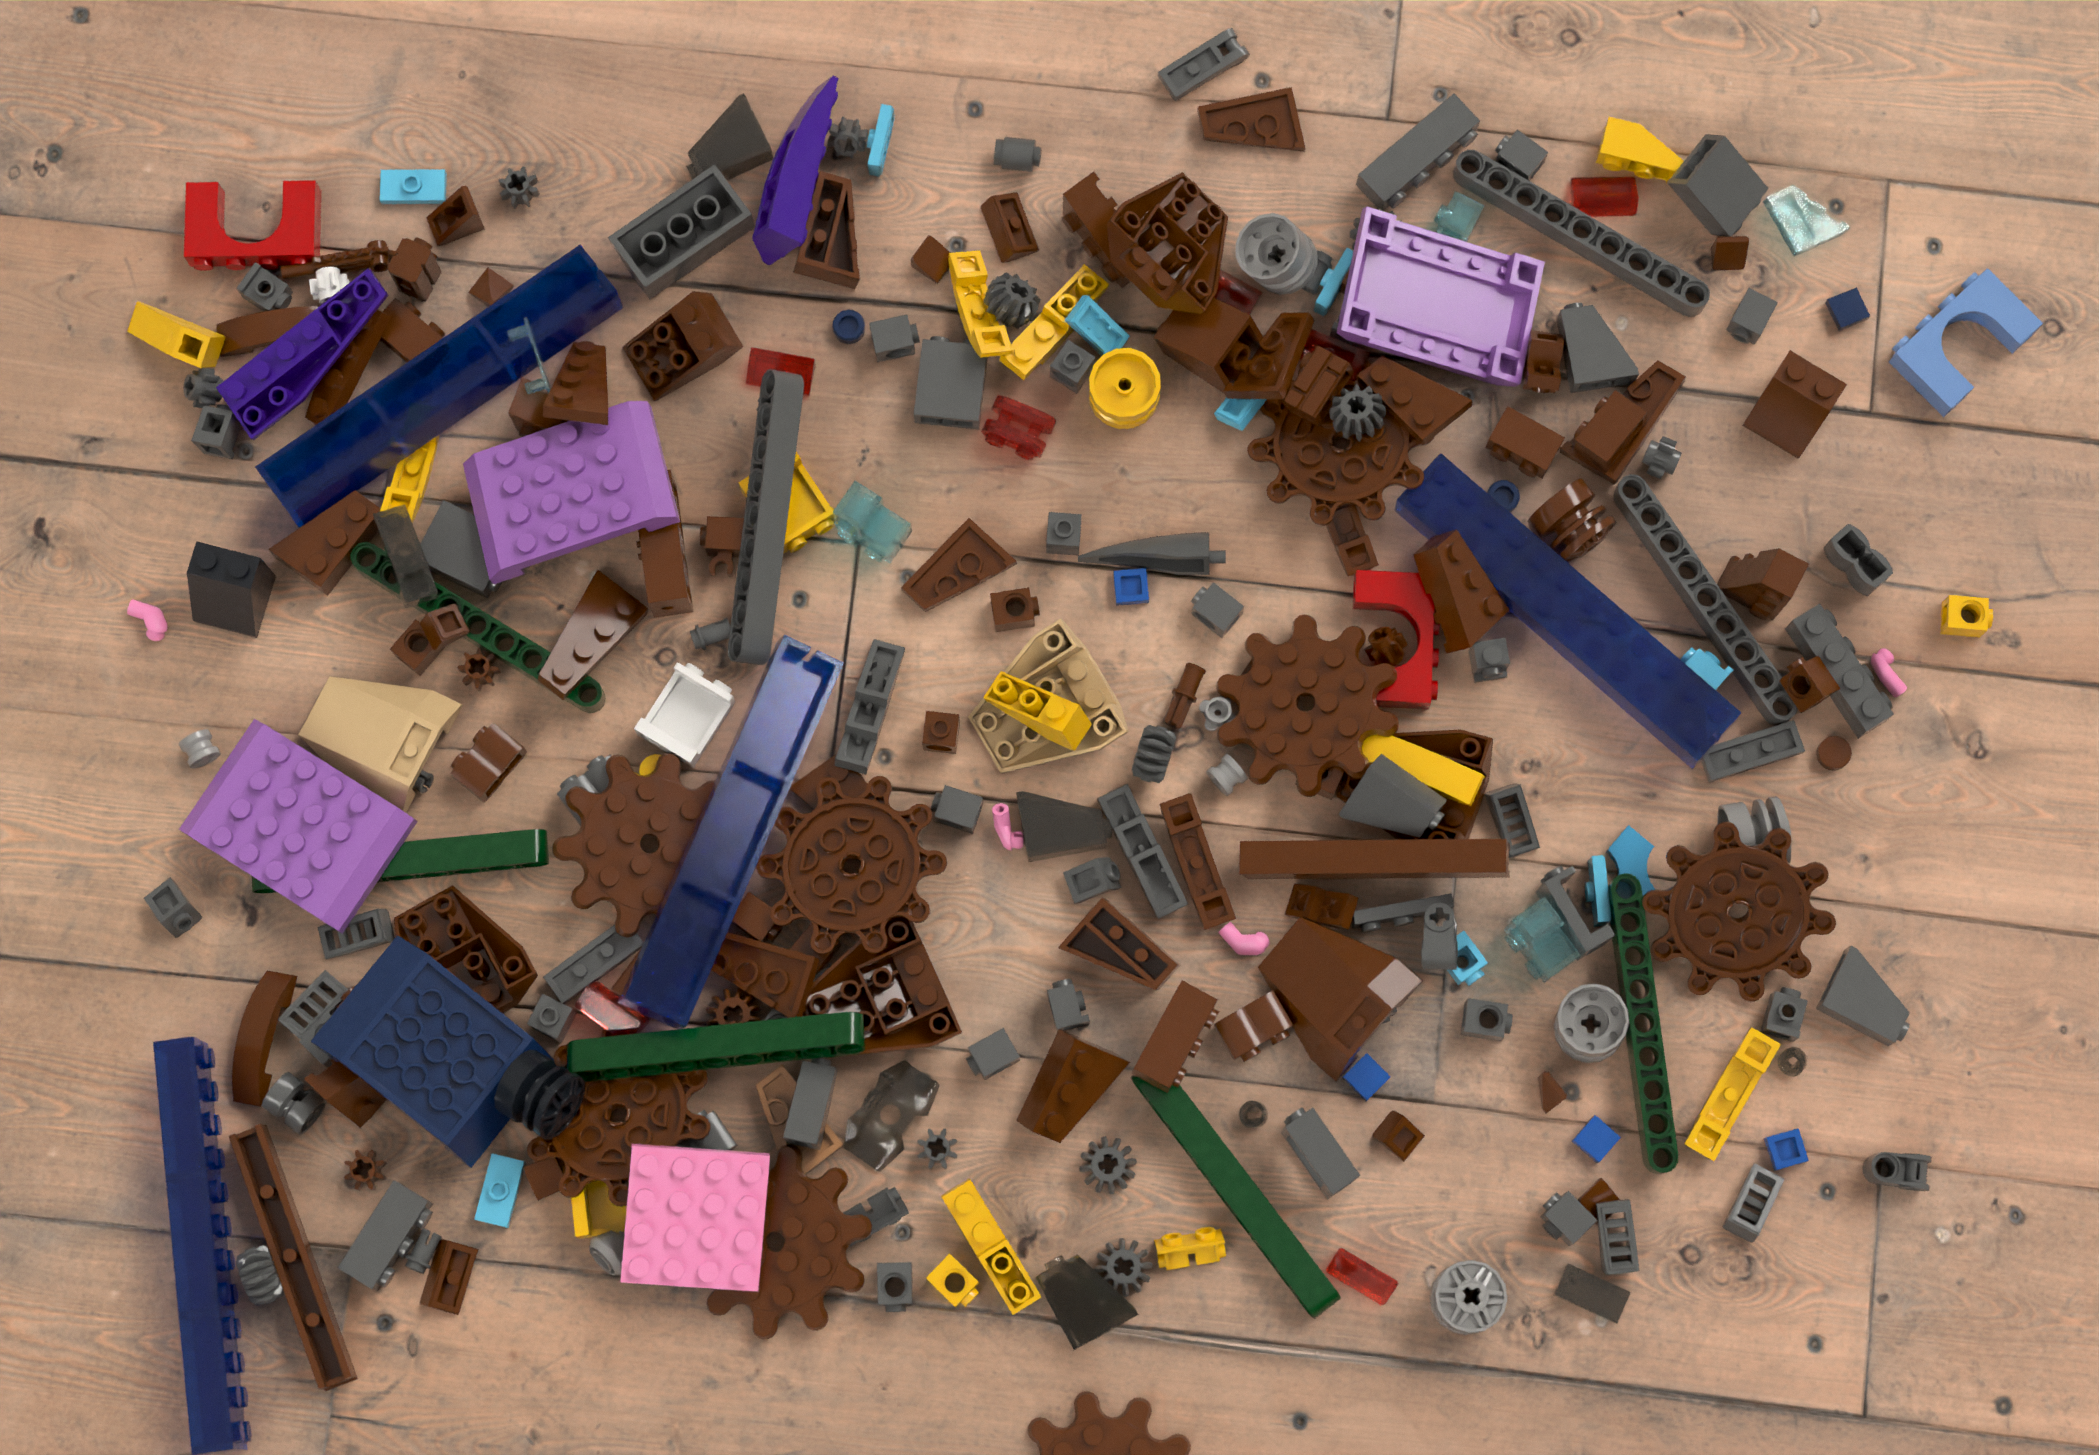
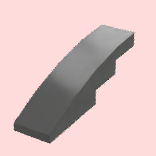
M873 639L855 691V699L845 724V732L835 758V766L867 774L895 687L905 647Z
M1128 784L1098 797L1097 800L1157 919L1188 905L1160 844L1157 843L1144 814L1141 813Z

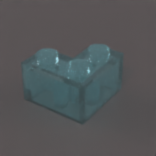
M857 481L853 482L833 511L835 526L839 530L837 534L850 544H854L856 541L866 548L864 552L878 562L884 559L891 563L912 533V527L909 522L884 507L882 497Z
M1545 897L1515 917L1504 929L1507 933L1505 940L1514 952L1520 951L1528 961L1525 963V966L1529 973L1536 980L1541 978L1544 983L1581 956L1560 929L1565 923Z

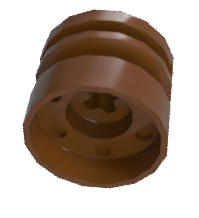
M1581 478L1552 496L1528 519V523L1540 538L1547 537L1554 532L1558 535L1549 546L1551 552H1555L1566 545V548L1557 557L1562 565L1582 557L1593 550L1606 538L1608 532L1617 523L1612 516L1597 522L1607 510L1603 505L1588 511L1586 507L1596 495Z

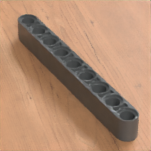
M1465 150L1458 156L1453 170V178L1461 187L1687 317H1695L1703 311L1710 297V290L1703 281L1476 150ZM1471 164L1476 168L1477 172L1466 173L1461 166ZM1489 181H1501L1505 188L1500 190L1494 189L1490 186ZM1526 196L1531 199L1532 204L1529 206L1521 205L1517 197ZM1548 212L1556 213L1560 221L1551 222L1546 218L1545 214ZM1576 228L1584 229L1588 237L1579 238L1574 234L1573 230ZM1605 244L1611 245L1615 248L1616 253L1613 255L1606 254L1602 251L1601 246ZM1629 262H1640L1643 265L1644 270H1633L1630 267ZM1657 278H1668L1671 281L1672 286H1661L1658 283ZM1685 294H1696L1700 299V303H1690L1686 299Z
M772 369L764 373L760 387L728 641V656L731 661L755 665H765L771 653L804 392V380L801 375Z
M1636 474L1624 476L1613 494L1615 504L1727 666L1729 665L1733 669L1732 673L1763 718L1773 726L1788 722L1797 713L1798 708L1779 680L1782 677L1646 481ZM1623 488H1634L1638 493V498L1630 499L1626 497L1623 493ZM1644 513L1652 514L1657 524L1653 526L1645 524L1642 521L1641 515ZM1660 541H1671L1675 546V551L1672 553L1665 552L1660 546ZM1679 568H1690L1694 578L1691 580L1682 578L1679 574ZM1707 594L1712 599V606L1705 607L1701 605L1697 595ZM1719 620L1727 622L1731 627V633H1721L1717 629L1716 622ZM1735 648L1746 649L1750 654V660H1740L1735 654ZM1754 675L1765 676L1769 682V687H1758L1755 684ZM1773 703H1783L1788 709V714L1785 716L1778 715L1773 709Z

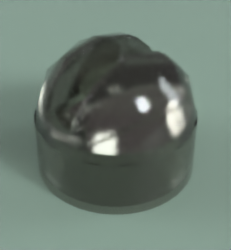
M1798 1047L1787 1048L1778 1057L1780 1070L1792 1077L1801 1074L1808 1063L1807 1055ZM1795 1057L1797 1061L1792 1065L1788 1060Z
M1248 1101L1240 1108L1239 1118L1246 1127L1260 1128L1268 1119V1111L1262 1103ZM1262 1112L1261 1118L1248 1119V1113Z

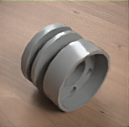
M1275 213L1259 215L1250 220L1240 231L1236 242V258L1241 269L1267 291L1275 294H1291L1305 287L1313 277L1318 265L1317 250L1313 241L1285 216Z
M1777 796L1767 798L1765 804L1761 799L1754 800L1751 816L1743 802L1724 804L1718 807L1717 825L1722 822L1733 823L1737 827L1739 837L1745 845L1755 846L1762 843L1766 835L1775 828L1785 829L1791 836L1790 825L1784 806ZM1791 845L1786 854L1789 864L1791 861Z
M1599 984L1581 985L1570 991L1560 1004L1554 1023L1555 1039L1562 1051L1572 1059L1584 1063L1601 1062L1612 1056L1622 1044L1629 1024L1628 1009L1621 996L1609 987ZM1587 1019L1593 1020V1025L1599 1027L1595 1028L1591 1034L1587 1033V1027L1581 1026L1585 1025Z
M1468 1260L1457 1262L1440 1272L1432 1284L1429 1298L1431 1310L1439 1324L1450 1332L1468 1335L1485 1331L1498 1322L1505 1312L1507 1292L1505 1283L1496 1270L1486 1263ZM1464 1289L1466 1291L1474 1289L1477 1292V1295L1474 1297L1477 1302L1476 1305L1472 1302L1469 1304L1463 1302L1466 1296L1463 1292Z

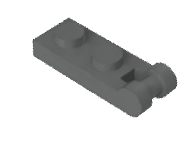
M1232 28L1221 32L1158 71V78L1175 102L1232 66L1242 63L1250 56L1246 47L1240 46L1237 42L1238 36ZM1226 47L1230 53L1223 56L1219 49Z

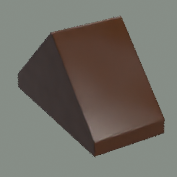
M461 186L426 217L437 246H443L485 229L467 186Z

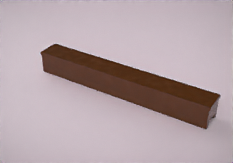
M1507 839L1240 841L1239 874L1247 879L1510 878V871L1508 870L1510 844L1507 842Z
M258 1124L252 1129L230 1135L231 1145L318 1388L326 1392L358 1379L267 1125Z

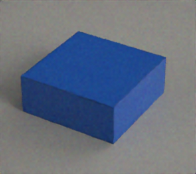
M1146 568L1113 571L1116 606L1149 603Z
M1366 1053L1342 1078L1367 1101L1391 1076Z
M1594 1115L1572 1142L1598 1164L1621 1137Z
M1799 1128L1764 1138L1774 1171L1809 1161Z

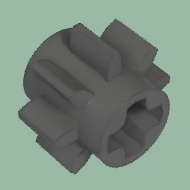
M844 116L839 125L832 123L829 130L831 136H829L827 145L834 146L837 157L842 155L853 159L857 150L860 152L865 151L866 142L864 140L867 139L868 130H861L859 119L854 121L846 119Z
M524 166L520 171H513L511 168H508L509 174L506 179H499L500 186L505 188L500 193L502 200L511 198V204L514 209H516L518 204H525L530 207L532 197L540 195L538 189L532 187L538 183L536 175L528 177ZM520 184L524 189L518 191L515 186Z
M199 368L198 371L193 370L192 374L186 376L183 391L185 397L193 401V407L215 406V402L221 401L222 396L216 387L223 382V379L218 375H214L215 369Z
M1662 436L1659 443L1653 440L1650 441L1642 463L1649 465L1647 474L1659 479L1662 478L1664 472L1673 475L1682 452L1675 450L1677 441Z
M945 1128L941 1131L940 1135H934L933 1131L928 1129L929 1138L927 1141H917L925 1150L918 1155V1158L924 1159L927 1157L930 1160L928 1164L930 1170L934 1167L935 1163H941L942 1167L947 1169L946 1160L948 1157L953 1159L958 1157L950 1149L951 1146L957 1143V1140L951 1139L948 1141L945 1138L947 1134ZM939 1140L943 1142V1148L947 1151L945 1154L939 1153L937 1158L932 1157V1150L928 1147L930 1144L936 1145Z

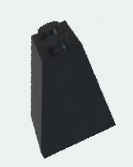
M196 541L187 570L193 621L257 638L276 575L260 557Z

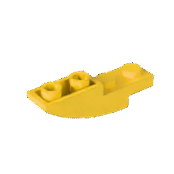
M1084 264L1044 305L1040 315L1011 343L1012 355H1002L999 361L1022 380H1025L1040 363L1043 365L1074 331L1064 320L1082 295L1090 296L1097 303L1109 287V283Z
M968 1178L942 1194L941 1198L1012 1315L1042 1298L971 1179Z

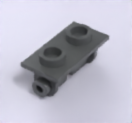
M886 1187L884 1190L868 1198L867 1201L872 1209L867 1212L861 1203L843 1212L851 1216L857 1214L865 1215L872 1223L871 1234L863 1240L852 1242L849 1245L850 1247L858 1242L868 1240L872 1234L888 1225L897 1223L903 1216L909 1214L895 1187L891 1189Z

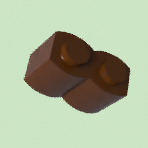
M494 723L488 728L486 726L482 727L473 738L475 743L467 753L461 752L451 764L453 768L450 773L451 776L482 802H486L493 795L505 777L515 769L527 753L521 744Z
M1272 990L1214 1024V1027L1232 1058L1236 1060L1241 1057L1243 1062H1246L1261 1053L1260 1045L1269 1040L1272 1045H1275L1289 1037L1290 1034L1287 1030L1292 1028L1293 1024Z

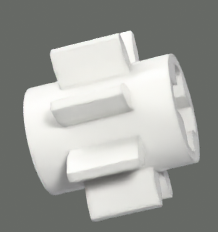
M324 267L317 270L316 279H309L310 293L313 295V300L319 299L321 305L350 283L349 279H347V274H341L340 269L336 267Z

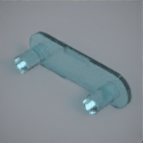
M525 317V325L507 330L510 341L529 336L542 378L524 384L527 394L529 395L544 389L549 394L551 386L531 324L528 317Z

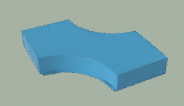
M1628 825L1606 852L1614 861L1618 875L1624 873L1631 874L1640 881L1642 895L1644 896L1648 891L1656 890L1651 884L1647 872L1648 857L1654 846ZM1618 882L1617 894L1625 899L1630 898V886L1625 882Z

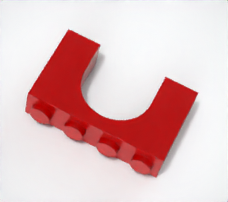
M316 180L283 181V205L280 224L272 235L256 243H241L226 235L224 228L225 192L219 182H186L184 258L194 269L209 271L215 266H226L230 270H244L246 266H253L256 262L265 270H274L279 265L306 264L312 261V257L320 256L321 189Z
M1356 570L1353 582V609L1397 613L1411 624L1417 638L1416 653L1408 662L1395 667L1397 680L1393 685L1382 689L1378 693L1376 698L1377 706L1428 710L1431 700H1437L1438 681L1432 680V668H1438L1439 648H1433V637L1439 636L1440 623L1436 624L1433 616L1434 603L1431 594H1426L1419 573Z

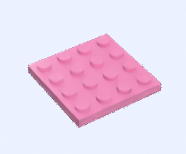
M632 1144L621 1282L758 1292L770 1153Z

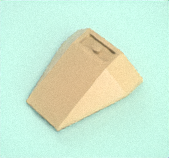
M1063 619L1057 620L1035 634L1004 672L1080 705L1092 725L1076 750L1073 751L1046 739L990 704L984 698L968 716L1000 773L1101 750L1129 732L1121 705L1089 650Z
M329 676L298 735L327 764L406 813L416 795L412 788L441 733L443 732L448 735L463 705L433 690Z

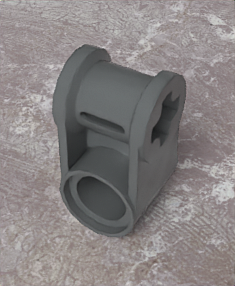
M1434 903L1425 911L1424 939L1422 940L1421 951L1422 969L1457 970V924L1454 911L1445 903ZM1444 917L1443 926H1436L1439 918Z
M1877 1153L1864 1161L1862 1167L1863 1175L1866 1180L1875 1185L1892 1186L1911 1191H1929L1930 1185L1926 1184L1928 1163L1932 1161V1157L1909 1153ZM1879 1159L1883 1160L1888 1166V1173L1885 1177H1881L1876 1172L1875 1165Z

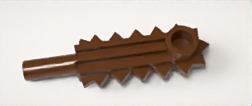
M374 240L367 244V248L312 257V261L306 264L281 266V274L283 279L316 274L317 270L324 267L339 268L340 273L368 268L373 272L387 271L389 262L393 255H396V251L389 250L385 241Z

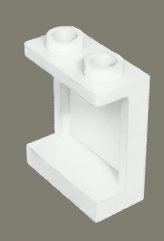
M677 662L674 666L675 672L646 718H640L634 730L638 736L665 752L674 753L683 763L694 768L735 704V699L730 694L732 689L716 679L711 683L702 677L704 672L690 663L683 666Z

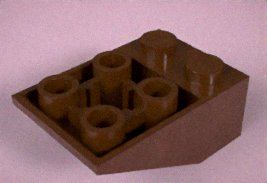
M693 291L622 348L652 399L657 401L721 365L744 346L713 294Z

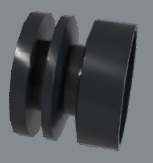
M527 1050L520 1054L503 1074L494 1098L495 1108L514 1122L523 1123L526 1129L534 1131L539 1137L552 1139L563 1132L576 1116L583 1101L585 1081L576 1073H570L567 1068L557 1066L552 1059L537 1050Z

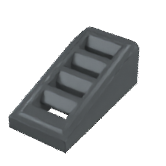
M1514 783L1486 792L1485 797L1501 839H1507V842L1510 844L1509 858L1540 848L1521 784ZM1510 796L1513 797L1514 802L1500 806L1499 800ZM1514 809L1518 810V815L1504 819L1503 813ZM1519 822L1523 823L1524 827L1508 832L1507 826ZM1527 834L1529 840L1512 845L1511 839Z
M377 908L355 915L347 926L350 927L354 943L350 944L347 930L345 929L343 934L338 932L341 948H336L332 932L335 931L334 928L327 924L317 927L325 959H332L390 943L395 939L387 909ZM361 923L364 925L366 940H363L359 925Z
M324 970L278 1018V1021L299 1039H302L327 1012L331 1015L334 1013L337 1006L343 1002L341 997L348 989ZM324 983L337 993L334 998L321 989ZM315 994L328 1003L324 1009L312 999ZM306 1004L318 1013L315 1018L303 1010ZM297 1015L309 1023L305 1028L294 1020Z
M1754 1163L1725 1220L1723 1228L1753 1243L1759 1236L1785 1179ZM1754 1179L1771 1186V1191L1754 1184ZM1750 1191L1765 1199V1203L1747 1195ZM1745 1204L1760 1212L1759 1215L1742 1208V1205Z
M1630 1200L1595 1203L1603 1272L1606 1275L1638 1272L1639 1262ZM1623 1212L1624 1218L1606 1220L1605 1214ZM1625 1226V1232L1607 1233V1228ZM1626 1241V1246L1609 1247L1610 1242ZM1627 1255L1628 1258L1625 1260L1611 1261V1257L1613 1256Z

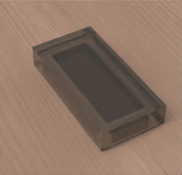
M1566 1264L1553 1295L1617 1324L1631 1292L1571 1264Z

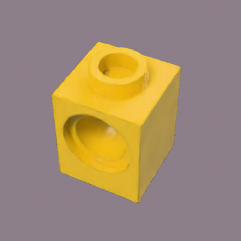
M1949 595L1942 602L1940 634L1980 638L1988 631V628L1992 627L1993 609H1989V598ZM1961 610L1970 611L1974 615L1975 622H1965L1961 616Z
M950 1253L926 1277V1280L955 1308L960 1304L966 1307L979 1294L975 1289L979 1282ZM952 1274H959L965 1279V1286L958 1293L949 1292L945 1286L946 1279Z

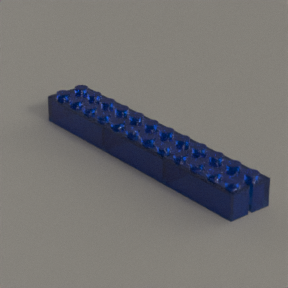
M580 244L265 459L255 468L289 516L300 528L353 491H358L624 308L618 292Z
M1440 453L1423 471V484L1414 490L1406 489L1396 500L1395 511L1428 540L1433 536L1457 529L1510 611L1693 770L1713 748L1714 744L1736 723L1742 712Z
M785 634L774 646L618 1003L675 1029H683L689 1022L844 665V662L819 650L813 653L808 661L803 660L811 647Z
M194 1036L153 1042L191 1453L192 1455H213L248 1450L247 1442H251L252 1437L250 1423L245 1421L244 1407H248V1393L245 1386L241 1387L240 1373L245 1371V1361L243 1353L238 1352L237 1339L241 1338L242 1331L240 1320L235 1318L234 1304H238V1290L236 1284H231L230 1270L235 1269V1258L233 1251L228 1250L227 1236L232 1234L230 1217L225 1216L224 1202H228V1188L226 1182L221 1180L220 1170L225 1168V1156L223 1149H218L217 1135L222 1134V1124L220 1116L215 1115L214 1102L218 1101L219 1093L217 1083L212 1081L211 1068H215V1054L213 1048H209L208 1043L200 1041V1039Z

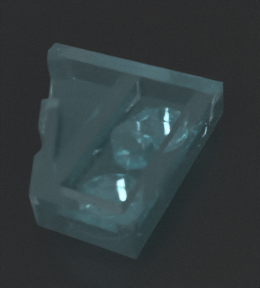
M1795 185L1767 196L1763 201L1794 257L1837 238L1850 229L1845 222L1842 221L1839 224L1825 214L1826 208L1818 202L1810 200Z

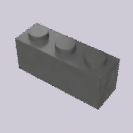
M393 1180L338 1268L372 1290L378 1291L381 1286L385 1288L396 1272L393 1266L398 1258H405L414 1244V1241L411 1239L418 1227L422 1229L429 1222L433 1214L430 1210L433 1203L400 1182Z

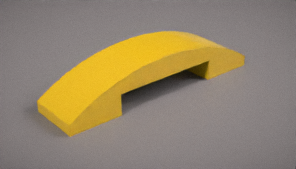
M980 250L949 253L948 261L955 300L964 330L973 349L980 358L1012 355L1013 349L1005 325H999V322L996 321V316L987 312L988 306L983 302L988 290L986 285L988 273Z
M411 403L403 430L405 438L391 486H387L379 513L380 518L413 523L421 506L431 475L443 421V409Z
M1750 1027L1711 1091L1684 1145L1715 1161L1731 1133L1732 1126L1760 1077L1766 1072L1778 1051L1780 1043Z

